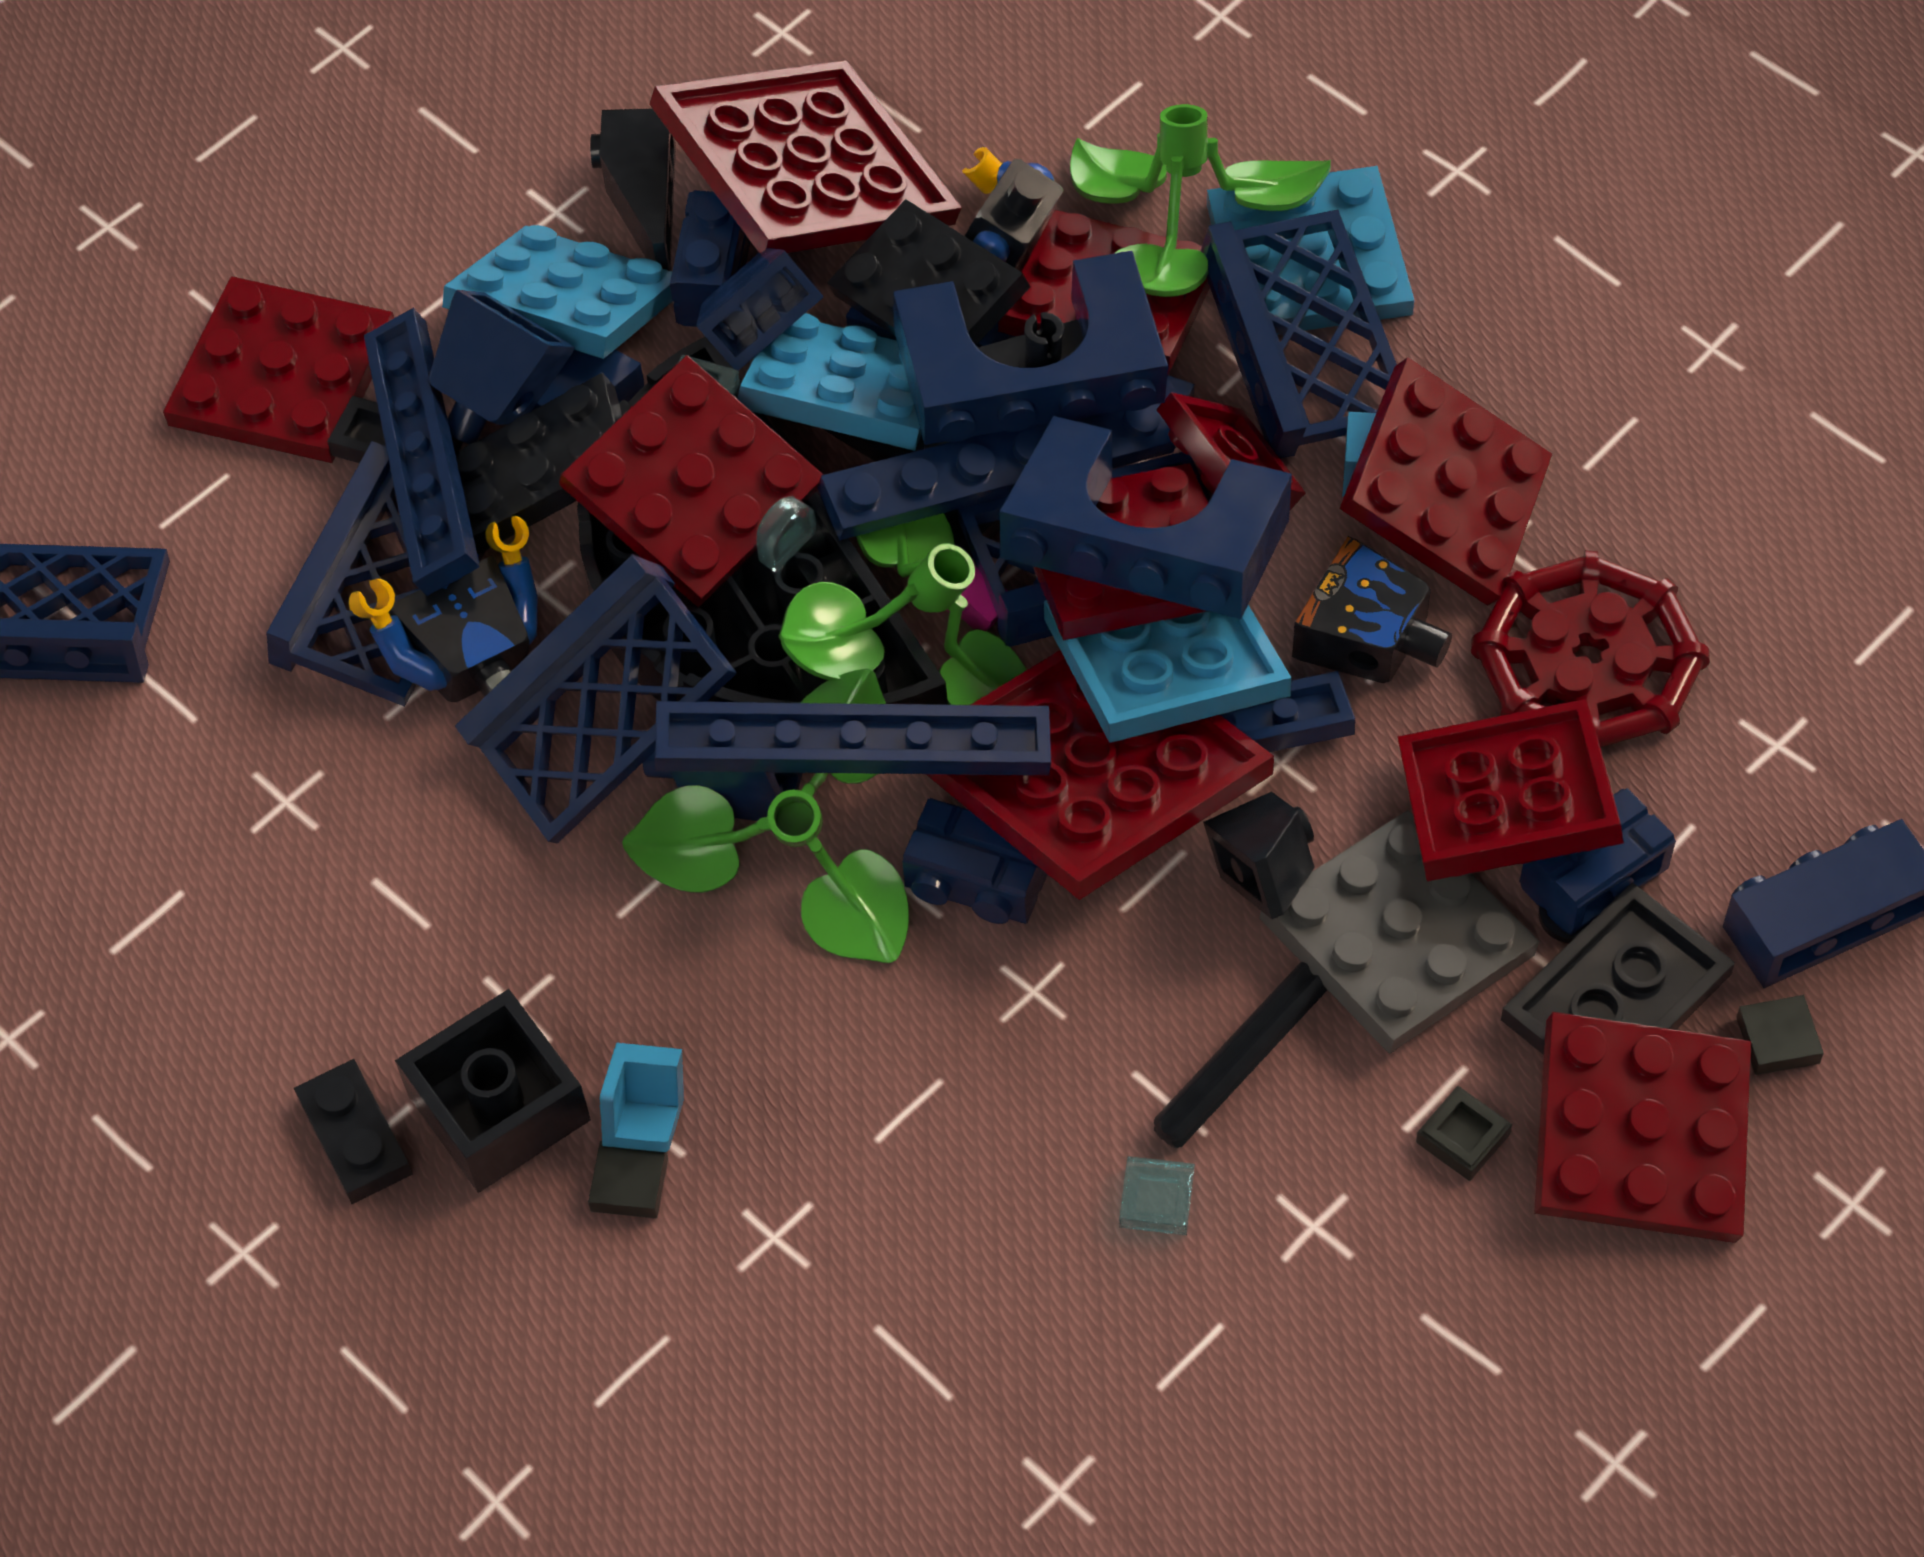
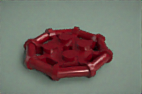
M1585 550L1582 557L1530 572L1522 573L1514 570L1503 578L1506 581V585L1481 632L1476 633L1471 638V654L1481 661L1502 706L1500 716L1546 707L1543 706L1545 702L1556 705L1557 699L1566 703L1588 699L1600 748L1656 731L1668 734L1679 726V713L1700 670L1705 669L1709 665L1710 651L1705 644L1699 642L1676 596L1678 586L1668 578L1661 581L1600 558L1598 557V551ZM1581 583L1580 595L1548 603L1541 595ZM1601 584L1640 601L1633 608L1629 607L1625 599L1616 593L1603 592L1597 594L1598 585ZM1520 611L1532 620L1531 628L1525 639L1507 635ZM1658 616L1672 645L1656 646L1646 625ZM1581 646H1593L1602 651L1599 663H1591L1587 656L1576 657L1574 653L1578 652ZM1523 663L1532 685L1521 688L1510 664ZM1653 670L1671 673L1661 694L1655 695L1644 687ZM1629 706L1634 710V712L1599 722V715Z

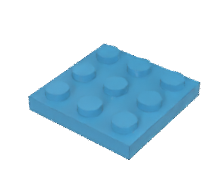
M1378 166L1329 172L1326 179L1309 201L1299 207L1283 211L1247 208L1235 201V191H1226L1221 188L1207 190V209L1211 225L1231 221L1234 230L1338 209L1379 319L1413 315L1414 297ZM1328 231L1304 235L1298 245L1327 261L1334 252ZM1263 244L1246 247L1250 261L1272 273L1283 254ZM1292 259L1289 260L1280 275L1281 278L1308 292L1311 291L1320 276L1319 273ZM1338 260L1335 265L1341 268ZM1328 278L1317 295L1346 312L1354 301L1348 288ZM1258 282L1259 287H1260V289H1261V291H1262V289L1264 288V285H1262L1261 283ZM1271 290L1265 300L1270 313L1289 323H1292L1302 306L1274 290ZM1309 309L1299 328L1305 331L1339 326V324ZM1356 311L1354 316L1360 318L1358 311Z
M540 225L524 226L444 285L442 307L450 308L456 290L485 292L575 347L574 350L604 359L673 302L670 289L672 271L662 269L658 262L651 259H630L611 253L606 246L600 243H579L557 236V233L549 227Z
M805 313L754 357L739 388L738 400L752 412L914 451L922 434L897 341L879 337L874 331L865 327L848 326L842 328L821 323L813 315Z
M1047 600L1044 601V620L1109 743L1291 696V676L1249 605L1241 619L1207 611L1063 641Z

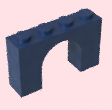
M1133 251L1073 260L1071 300L1084 340L1068 357L1043 367L1019 368L1008 366L991 359L981 352L968 334L954 281L893 291L894 332L924 445L944 441L950 443L961 442L969 437L1001 431L1018 432L1030 426L1050 423L1053 416L1080 421L1092 415L1121 410L1138 411L1151 405L1165 403L1168 363Z
M1053 416L1000 510V558L1241 619L1289 522L1292 474L1231 459L1210 502L1193 518L1167 527L1143 528L1130 526L1113 520L1096 507L1112 477V430Z

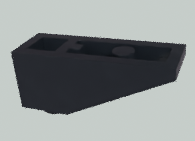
M653 109L602 110L600 134H591L590 139L592 168H602L606 192L645 258L654 260L662 266V269L671 271L676 159L675 139Z

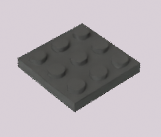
M1409 810L1312 871L1284 915L1270 919L1261 911L1259 917L1301 962L1308 964L1312 974L1319 975L1325 988L1389 1054L1535 956L1539 940L1472 873L1427 882L1414 816Z

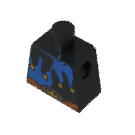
M1348 536L1294 623L1292 657L1317 666L1379 683H1386L1393 679L1406 655L1433 667H1439L1449 649L1452 633L1426 622L1431 589L1426 582L1357 539Z

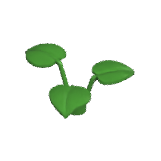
M1180 104L1170 106L1160 113V133L1157 134V149L1154 156L1136 151L1103 148L1077 138L1071 154L1070 175L1075 190L1084 198L1095 202L1117 204L1132 201L1141 191L1146 193L1153 192L1155 188L1161 186L1166 181L1167 172L1171 174L1164 248L1153 244H1135L1119 249L1115 253L1133 251L1146 294L1172 297L1197 289L1208 275V260L1203 252L1194 249H1175L1177 244L1182 177L1198 174L1208 158L1221 189L1235 191V201L1238 204L1258 210L1283 211L1299 207L1314 196L1331 170V159L1324 161H1244L1230 165L1225 169L1218 154V139L1208 138L1207 112L1195 105Z
M944 513L856 536L863 554L870 562L881 567L897 566L898 574L902 578L909 577L908 586L904 591L877 613L866 618L864 605L853 591L833 582H818L803 588L795 595L787 607L779 634L783 649L797 665L814 676L825 680L837 681L843 679L838 675L866 668L873 671L883 660L885 651L880 638L872 628L881 625L906 604L912 602L915 607L924 612L950 610L944 649L952 658L948 659L939 668V673L946 682L948 705H970L1026 671L1025 666L1016 653L1009 646H1005L1002 639L990 632L979 629L971 630L964 635L959 644L957 643L961 614L968 605V601L961 594L972 583L975 576V567L971 557L962 548L954 545L953 533Z
M867 668L838 675L843 679L826 681L801 701V703L886 704L876 674L873 670ZM815 773L811 780L803 786L802 790H787L780 793L771 802L767 817L760 818L756 823L737 831H733L735 823L733 809L722 795L708 787L698 785L680 787L666 793L656 801L641 821L622 841L623 848L638 867L655 880L677 890L703 893L723 887L736 876L739 869V856L733 843L746 841L765 831H772L774 836L787 846L803 847L807 845L828 874L814 879L807 886L801 902V918L804 927L818 946L840 957L882 963L896 961L903 949L908 932L909 908L906 890L898 871L882 855L868 849L853 851L837 867L817 838L822 829L823 818L820 808L813 797L825 782L828 773ZM830 773L835 779L846 784H859L878 775Z

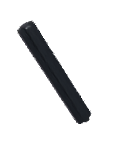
M1300 962L1155 1117L1154 1131L1160 1139L1173 1148L1182 1147L1324 995L1327 989L1319 975L1311 973L1307 963Z

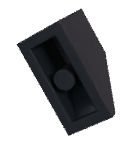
M1271 791L1208 819L1203 824L1220 878L1270 919H1275L1284 915L1315 866L1308 846L1309 843L1314 841V834L1306 814L1300 807H1292Z

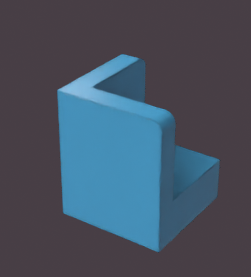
M616 1043L600 1093L602 1146L667 1152L670 1149L684 1101L682 1049Z

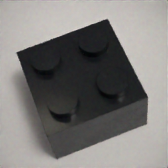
M507 989L395 1060L408 1097L477 1193L483 1191L591 1121L581 1084L510 989Z

